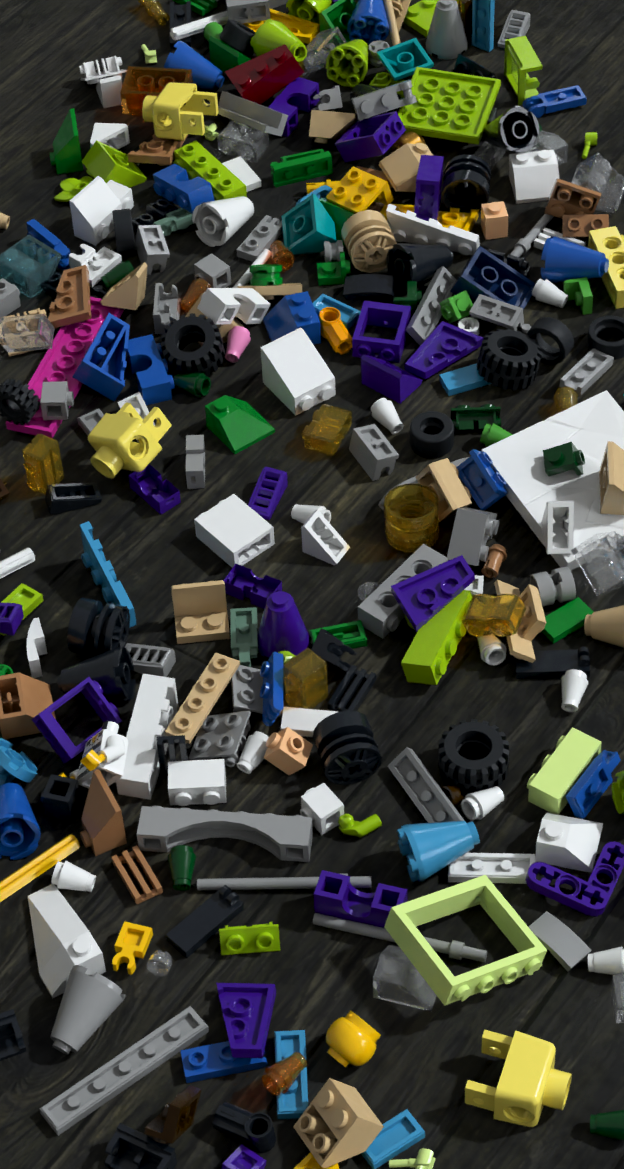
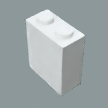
M235 494L221 500L217 505L194 519L196 537L232 568L235 564L243 566L275 544L274 527Z

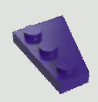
M461 555L392 585L391 592L417 632L475 580V574Z
M216 983L232 1057L263 1058L276 997L275 984Z

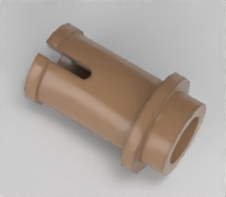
M493 544L489 547L487 559L481 570L484 576L488 578H493V576L496 578L498 576L502 561H505L507 558L504 546Z

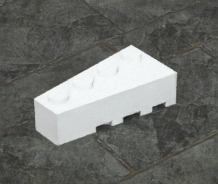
M150 674L142 675L126 736L128 746L124 774L115 781L119 795L151 800L160 772L157 737L167 736L165 735V730L179 709L175 678ZM164 743L165 754L168 748V743Z

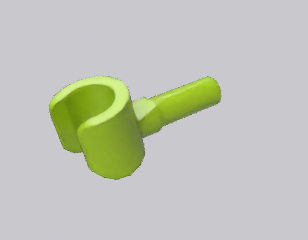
M597 132L585 133L582 159L587 158L590 146H597Z

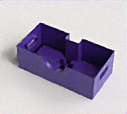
M150 464L142 472H133L129 475L130 488L160 515L181 503L179 490L167 479L162 482L161 474Z
M238 564L234 565L223 580L227 595L240 600L247 597L251 600V604L263 609L265 608L267 598L272 593L282 591V581L267 575L264 578H259L253 574L251 569Z

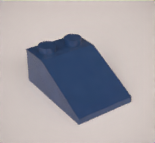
M479 246L466 263L450 292L457 295L466 290L473 304L479 294L523 308L524 310L532 296L535 283Z

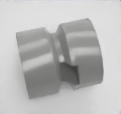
M568 566L553 569L551 574L544 571L530 575V585L538 588L542 607L553 605L555 600L561 603L576 598L575 582Z

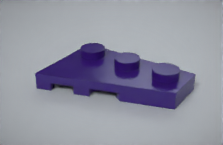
M442 321L405 363V371L427 379L481 347L484 338Z

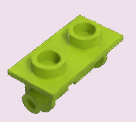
M269 922V924L252 925L250 927H228V925H225V928L219 929L221 955L280 951L279 924Z

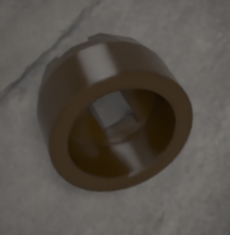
M447 785L441 787L454 807L461 804L464 796L461 795L462 790L458 786Z

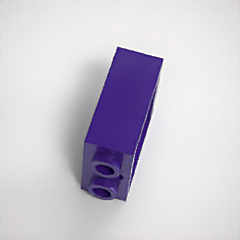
M396 111L381 114L361 121L357 120L335 145L345 162L385 154L406 129Z
M421 155L416 178L414 213H416L417 218L429 221V218L434 220L438 218L444 156Z
M364 301L352 338L353 357L362 358L364 354L385 361L400 363L408 336L406 328L411 320V306ZM366 325L398 329L395 340L365 337L363 334Z
M90 677L83 680L31 719L63 763L68 762L82 752L87 741L102 729L100 727L75 746L51 714L80 691L103 722L112 721L119 724L122 721L117 707L106 700L102 687L95 680L92 681Z

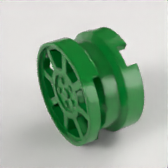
M281 264L249 266L252 273L250 285L267 286L283 284V278L280 277V272L282 271Z

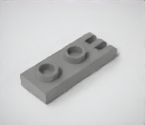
M266 215L237 248V257L254 262L263 250H269L283 233L282 221L279 223V219H272L271 216Z

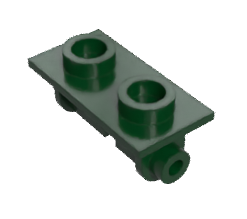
M492 404L470 408L468 405H459L456 408H451L450 418L456 432L474 431V422H478L479 431H483L486 424L492 425L494 423L501 427V407H495Z

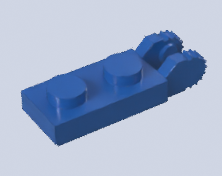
M576 85L528 97L523 101V107L539 118L544 113H553L586 105L587 98L581 88Z
M35 219L26 222L27 238L30 243L42 249L46 256H51L58 268L60 267L62 270L70 269V249Z

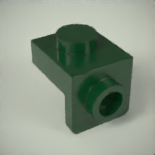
M407 281V297L393 298V304L411 306V318L422 299V291H417V281Z
M572 441L543 450L545 472L549 477L572 469L578 476L583 475L582 465L585 464V457L582 450H578Z

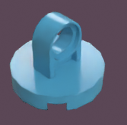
M0 738V786L5 783H11L15 777L30 783L37 775L38 769L24 752L21 751L19 754L11 749L13 744L3 738Z

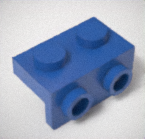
M472 449L469 452L471 456L456 468L459 472V477L470 491L480 510L485 511L508 494V491L504 487L506 485L504 478L500 473H495L491 467L493 462L489 455L484 451Z

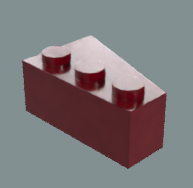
M284 44L229 69L225 73L244 99L261 105L302 75L304 71Z

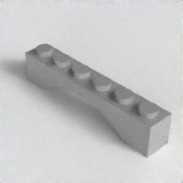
M142 806L137 829V840L140 851L169 852L174 846L184 845L195 840L233 838L259 845L270 851L280 860L309 862L313 826L312 817L301 815L284 816L272 813L254 814L244 811L224 812L214 809L194 810L190 808Z

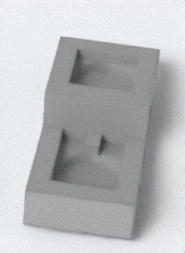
M547 911L528 926L567 972L592 951L569 927Z

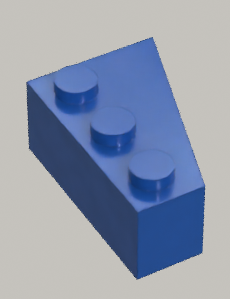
M108 313L72 376L112 401L116 400L125 386L124 370L127 364L125 358L126 351L128 350L130 325Z

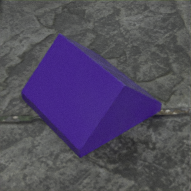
M364 354L361 358L362 384L400 404L422 384V379L388 361Z

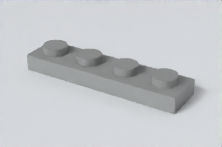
M444 266L436 270L406 328L409 335L420 346L434 331L442 316L439 303L453 294L450 290L456 279Z
M406 747L388 765V768L428 823L464 821L412 749Z

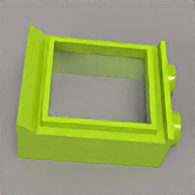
M526 36L505 40L504 76L507 77L516 93L518 106L523 105V101L526 98L539 94L536 89L540 85L536 77L530 78L527 72L543 68Z

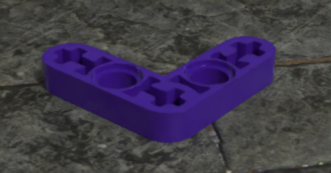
M615 841L605 844L588 882L549 864L535 862L528 869L525 879L526 884L533 891L592 917L599 916L604 912L624 868V845ZM612 853H616L618 856L612 867L608 865V861ZM538 873L544 875L541 881L535 879ZM600 873L607 874L612 882L603 884L597 880L596 875ZM552 879H555V884L553 887H551L550 884L552 882ZM569 884L573 887L574 893L569 895L562 893L559 885ZM580 891L584 892L581 900L578 899ZM592 897L597 899L595 905L590 903Z

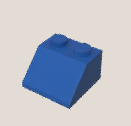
M308 291L284 296L263 318V323L271 342L301 327L313 345L321 343L320 320Z

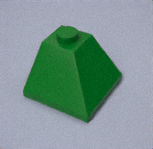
M74 108L70 109L53 141L54 152H50L51 166L56 165L57 174L83 171Z
M224 395L205 405L207 427L234 454L275 433V429L246 401Z

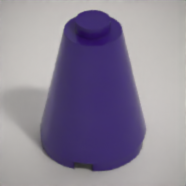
M274 592L267 598L259 626L258 652L263 657L265 655L270 658L273 652L289 651L299 659L301 654L305 650L307 651L310 645L308 631L293 597L287 592Z

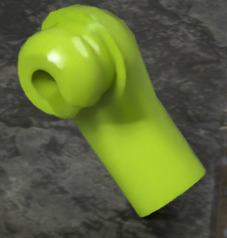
M343 814L338 819L339 829L342 833L357 837H363L382 826V822L377 814H373L361 822L353 820V816L350 814Z

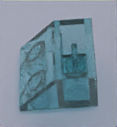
M27 235L0 254V279L3 278L9 283L15 284L21 293L29 298H33L43 290L40 284L47 280L50 275L54 274L61 259V253L33 236Z

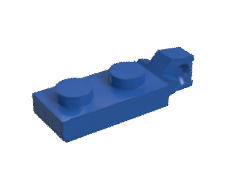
M603 750L594 758L565 796L575 817L585 818L612 783L611 773L621 761L618 752Z

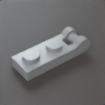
M411 80L352 98L357 120L361 121L405 105L416 103V96L412 94L411 87H413ZM403 90L404 98L398 99L397 92Z

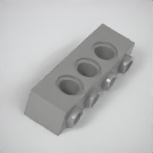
M422 544L358 606V620H361L363 627L382 639L390 632L395 631L400 622L405 618V613L392 594L391 586L448 561V558Z

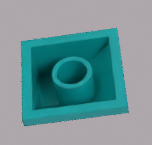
M416 38L377 52V56L394 81L413 75L416 67L428 69L434 67V63Z
M314 194L281 216L284 249L288 255L322 252L324 250V241L336 242L335 223Z

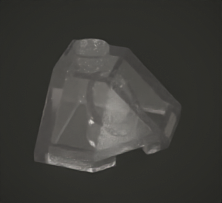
M388 945L381 953L373 976V998L432 1011L436 994L401 948Z

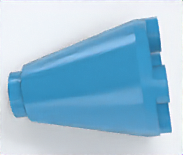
M466 821L406 824L397 829L399 837L397 840L402 856L407 855L409 864L407 865V870L412 882L426 880L474 849V845L480 843L473 821L468 823Z

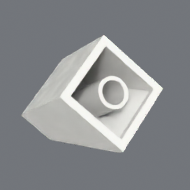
M301 327L260 347L263 383L295 416L336 395L334 375Z

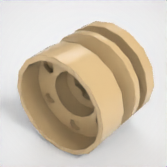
M374 210L360 211L352 215L344 223L341 230L342 240L356 269L361 272L373 273L387 268V253L389 249H393V245L397 244L383 214Z

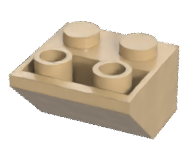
M329 1078L293 1127L319 1165L327 1168L365 1152L384 1126L355 1087Z

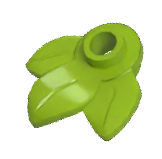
M84 176L79 180L76 178L65 179L60 183L63 191L56 195L54 199L56 201L68 202L94 179L90 176Z

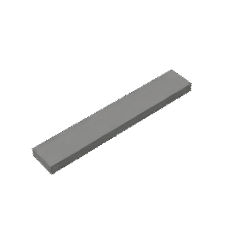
M189 1006L41 1107V1115L59 1136L178 1054L180 1050L185 1049L209 1032L207 1024Z

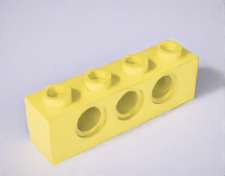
M616 226L589 231L588 248L604 253L609 260L608 271L601 278L615 308H624V236L620 235Z

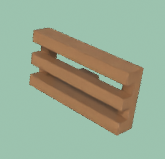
M137 845L132 847V851L129 853L125 850L122 852V856L114 855L111 857L113 865L136 904L163 893L161 884ZM136 858L153 887L152 890L148 887L133 859ZM127 863L144 894H139L122 864Z

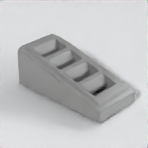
M517 10L510 11L499 38L498 47L505 48V40L507 38L511 39L526 35L530 27V13Z
M127 643L124 647L128 649L129 653L134 654L132 656L134 672L167 677L176 662L175 650L170 648Z

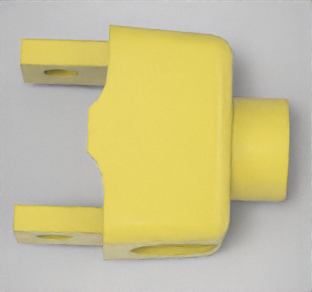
M170 82L158 96L147 95L142 107L143 119L146 122H153L156 137L184 141L188 134L203 136L205 133L203 115L217 116L219 113L217 93L197 91V85L192 83ZM204 99L209 100L210 104L205 103Z
M126 402L116 414L105 413L89 433L88 441L96 451L90 461L98 472L110 479H113L121 469L142 472L162 450L158 441L172 425L158 407H154L142 419L131 403ZM156 418L157 423H156V425L154 426V425H153V421H154V419ZM137 439L139 443L132 442V440Z
M484 1029L481 1053L505 1059V1064L497 1088L468 1080L465 1087V1103L494 1111L495 1120L527 1127H534L538 1124L543 1106L563 1110L568 1097L572 1074L554 1069L556 1053L554 1044L519 1031H515L514 1036L510 1037Z

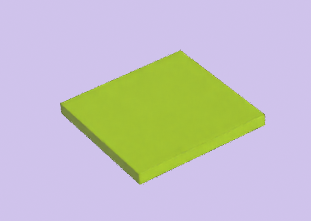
M416 67L411 79L413 86L411 90L412 94L416 96L417 102L400 107L397 113L406 129L404 133L415 132L421 136L479 145L499 92L501 80Z

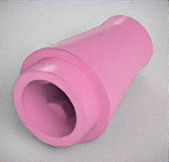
M234 326L228 332L225 359L229 362H238L241 354L250 343L251 338L248 329L242 326Z

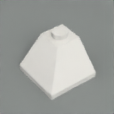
M547 812L542 818L536 841V862L592 873L603 823Z

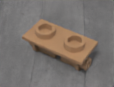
M609 214L562 215L563 237H589V231L609 227Z

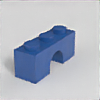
M173 164L153 174L155 192L192 214L196 206L204 202L215 201L210 182L199 176L189 180L187 170L177 164Z
M152 334L128 340L127 361L132 374L136 373L138 391L145 404L150 405L172 400L171 389H175L172 375H167L169 369L166 359H161L163 354L160 343H155Z

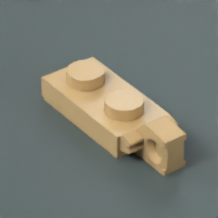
M301 283L237 286V288H253L265 300L274 299V295L287 296L302 292Z

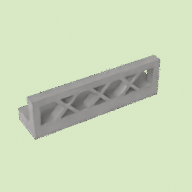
M222 91L218 103L219 115L262 132L282 137L288 115Z

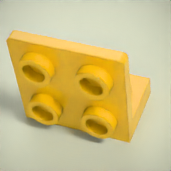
M354 166L326 196L327 201L355 214L367 210L374 201L388 206L394 200L388 181Z

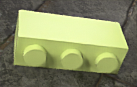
M572 727L566 736L562 735L553 754H548L544 758L540 771L537 774L533 773L527 783V788L529 789L528 801L550 813L559 815L568 803L565 796L594 758L601 753L602 742Z

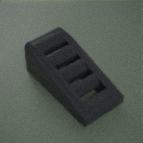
M96 482L47 485L45 495L49 514H59L99 504L102 501Z

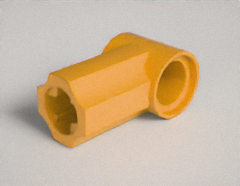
M334 307L322 309L319 313L321 336L329 341L335 352L341 355L348 353L352 348V337L341 321L340 311Z

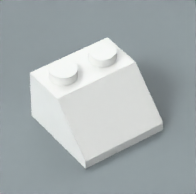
M554 149L509 154V178L516 204L548 201L555 180L559 179L558 162Z
M99 176L69 201L74 236L96 246L114 230L112 211L121 210L122 203Z

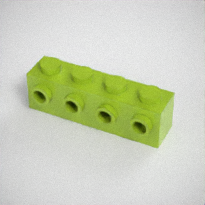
M197 141L174 150L175 161L173 163L187 170L189 180L199 176L210 182L215 201L241 196L247 197L246 185Z
M463 590L418 630L401 661L407 682L437 685L441 676L445 674L451 657L455 655L461 638L466 634L468 624L476 614V603L473 601L469 590Z

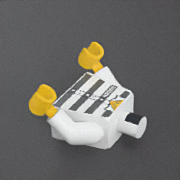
M112 721L103 722L101 731L87 741L79 769L70 773V778L78 780L79 785L89 789L93 771L97 769L100 770L108 786L123 776L128 739L118 734L119 725ZM64 772L58 775V776H62V777H67V776L64 774Z

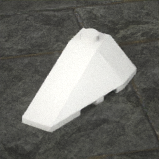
M54 884L28 896L39 975L52 998L64 993L70 971L74 965L88 968L85 972L87 975H95L96 972L99 974L106 972L102 951L87 927Z

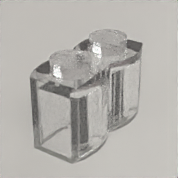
M236 121L230 122L218 135V149L221 152L232 156H241L249 162H257L269 147L268 133L255 128H249Z

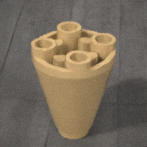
M624 605L587 614L584 622L586 636H592L593 639L624 648Z

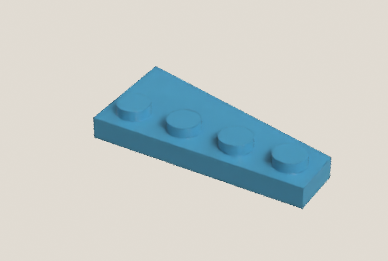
M90 522L80 524L84 549L81 558L85 567L91 568L95 584L102 586V593L106 602H111L115 606H127L130 613V627L137 625L134 607L120 580L117 581L110 560L106 561L99 539H93V528Z

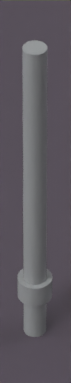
M578 180L572 181L573 184L581 186ZM545 213L524 238L519 239L510 255L517 257L525 255L531 248V243L554 216Z
M350 876V882L354 888H372L371 876ZM319 877L197 879V890H219L224 885H227L231 890L315 889Z
M315 913L313 917L314 925L395 942L388 931L382 927ZM424 937L435 952L449 954V958L486 961V950L465 946V943L452 940V943Z

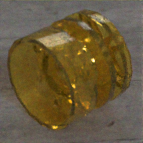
M404 484L390 490L385 496V534L388 543L395 549L403 552H415L422 544L431 547L438 540L439 504L438 497L433 490L421 484Z

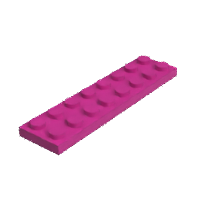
M90 297L91 319L60 328L28 383V389L35 391L33 395H38L39 402L41 401L43 382L67 381L69 391H73L74 399L76 398L83 383L73 378V374L108 313L120 319L124 312L123 308L103 306L100 302L102 299ZM40 404L39 410L27 424L20 425L19 423L15 425L12 420L11 422L6 421V427L8 430L53 439L63 420H43Z

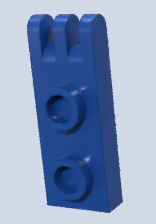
M273 652L268 661L263 662L260 669V676L263 677L260 698H263V723L266 726H272L283 709V654Z
M229 1041L180 1050L186 1083L261 1069L268 1065L266 1057H232Z

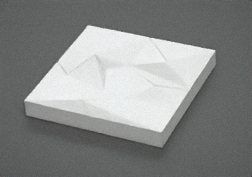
M607 390L481 450V452H486L493 462L491 467L495 473H500L506 482L504 487L508 491V494H506L507 498L544 546L542 518L546 503L548 501H574L573 553L551 554L560 567L568 566L570 570L624 544V515L600 514L599 470L607 442H614L624 450V411ZM572 441L578 450H582L585 457V464L582 465L583 475L578 476L572 469L549 477L545 472L543 450Z

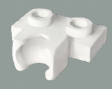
M86 244L80 245V248L83 250L82 255L69 254L70 268L87 266L89 284L92 288L101 281L100 277L104 276L122 261L120 254L106 247L101 248L96 253L94 248Z

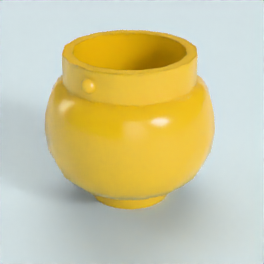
M350 1010L345 1017L335 1020L327 1030L326 1043L330 1046L327 1053L345 1068L349 1063L353 1066H362L374 1055L377 1046L376 1041L381 1035Z

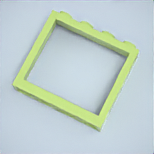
M486 875L393 906L384 926L444 1006L459 1000L464 1001L469 996L480 992L486 993L493 987L503 983L510 984L524 975H533L535 971L542 967L543 959L547 953V949ZM480 904L519 953L454 976L416 926Z

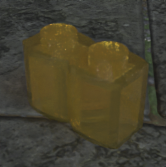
M323 404L319 410L316 409L312 422L309 426L306 425L303 430L302 439L305 440V448L333 456L350 430L352 411Z
M478 594L471 598L462 623L469 634L476 637L487 636L492 633L500 637L511 636L517 633L526 607L517 595L500 594L492 596Z

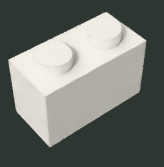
M224 759L169 761L168 794L170 805L187 806L191 804L214 805L226 803Z

